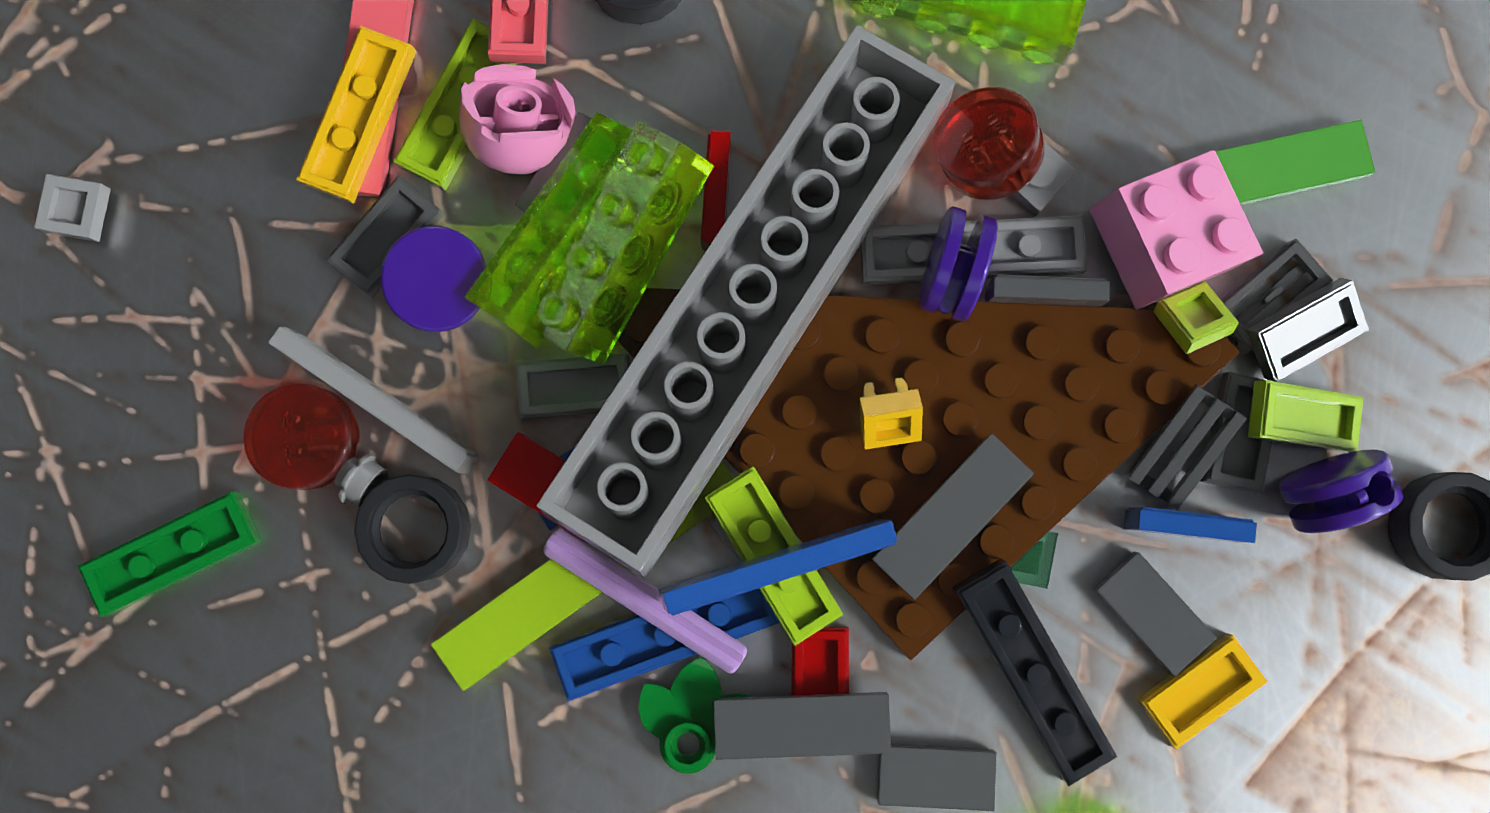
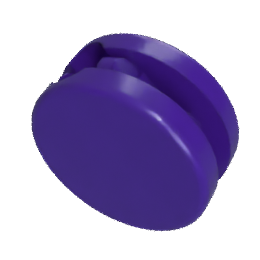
M952 206L946 211L936 234L924 272L918 304L922 310L935 313L938 309L942 314L952 313V319L966 321L974 310L988 274L997 239L998 223L992 217L981 215L971 232L967 245L961 244L967 212L965 209Z
M441 226L421 227L401 236L388 250L380 275L383 296L392 312L409 326L428 332L449 331L462 326L472 319L484 303L489 284L487 265L477 246L462 233Z
M1375 449L1348 452L1311 463L1290 473L1279 484L1283 500L1287 503L1297 504L1289 512V517L1294 529L1302 533H1326L1357 526L1385 515L1395 509L1403 500V493L1398 481L1394 480L1390 475L1393 466L1389 455L1382 450Z

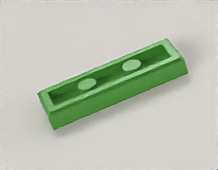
M1362 119L1216 151L1240 205L1367 178L1376 173Z

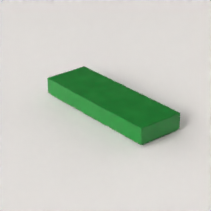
M232 491L77 567L99 616L107 617L262 543V540L240 492Z

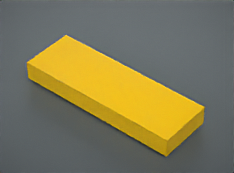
M360 26L296 180L298 182L354 204L417 51L411 44Z

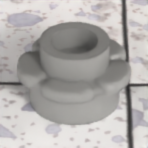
M367 454L360 459L352 457L341 467L335 479V485L341 488L338 493V499L341 503L347 504L350 501L360 507L368 493L388 478V471L378 465L374 455Z

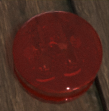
M985 87L960 96L945 109L934 130V151L946 178L957 191L970 198L996 200L1010 196L1025 187L1035 177L1043 162L1045 142L1036 113L1023 96L1010 89Z
M302 383L283 385L262 396L251 409L243 434L244 449L255 471L262 478L276 486L299 490H315L335 483L336 476L345 462L352 457H357L361 440L358 420L347 402L331 391Z

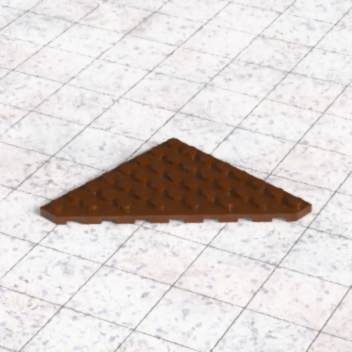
M644 288L604 324V327L630 356L635 359L681 289ZM828 295L724 458L739 474L750 467L756 469L794 534L802 543L877 519L891 520L896 533L991 433L1035 473L915 600L871 560L878 550L825 567L907 658L912 660L965 611L952 589L953 586L1000 558L1007 561L1011 568L1170 419L1195 384L1203 388L1240 351L1224 337L1186 354L1155 315L1154 309L1135 310V308L977 302L970 317L966 321H958L951 318L952 313L942 314L938 309L935 313L920 309L919 299ZM903 378L907 383L908 390L918 389L923 407L922 441L865 450L860 422V398L864 397L865 383L872 382L875 394L881 395L895 393V379Z

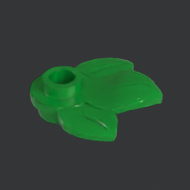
M703 657L694 659L681 669L674 679L671 690L661 685L646 683L642 687L639 698L638 711L640 720L651 734L660 739V752L663 760L670 768L684 774L697 773L705 769L712 762L716 754L714 698L752 697L748 694L722 696V688L717 674L710 663ZM692 733L697 736L700 746L695 752L685 753L679 748L678 738L682 734Z

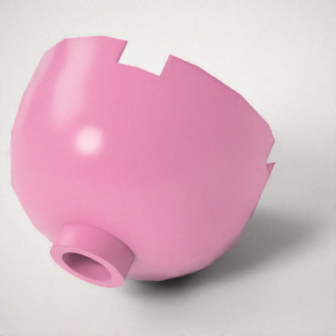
M500 64L483 67L476 71L474 81L468 85L465 82L462 86L459 101L461 136L473 156L489 168L509 174H529L537 172L540 168L548 165L565 146L576 114L574 99L563 84L553 78L552 86H549L545 82L535 79L537 70L520 65Z

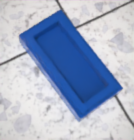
M1129 507V510H1125L1124 530L1236 543H1255L1257 523H1254L1252 519L1148 507Z

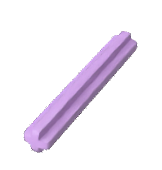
M557 528L546 542L543 552L547 557L725 672L733 674L747 654V648L744 644L691 610L673 616L668 614L663 607L657 588L567 530Z

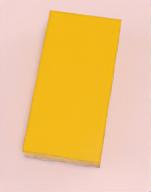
M1226 633L1199 654L1176 677L1169 675L1139 697L1137 701L1172 748L1178 749L1268 681L1235 636Z

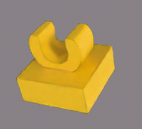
M903 378L895 379V393L881 395L875 394L872 382L865 383L864 397L860 398L861 434L865 450L922 441L923 407L918 389L908 390L907 383Z

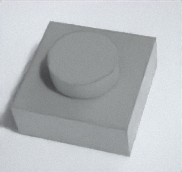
M1035 135L1025 145L1034 147V155L1031 158L1025 159L1021 157L1019 152L1004 168H1012L1015 162L1020 160L1021 166L1015 173V177L1009 182H998L1035 216L1077 172L1038 135Z
M46 174L34 229L44 233L99 242L111 188L101 183Z

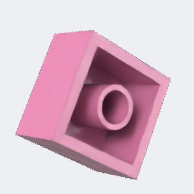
M1215 150L1120 187L1089 209L1135 310L1225 273L1263 254Z

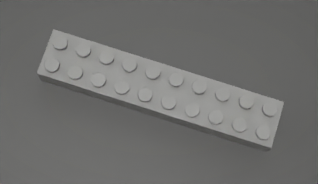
M856 25L537 504V507L548 518L642 578H647L944 116L956 83L955 80Z

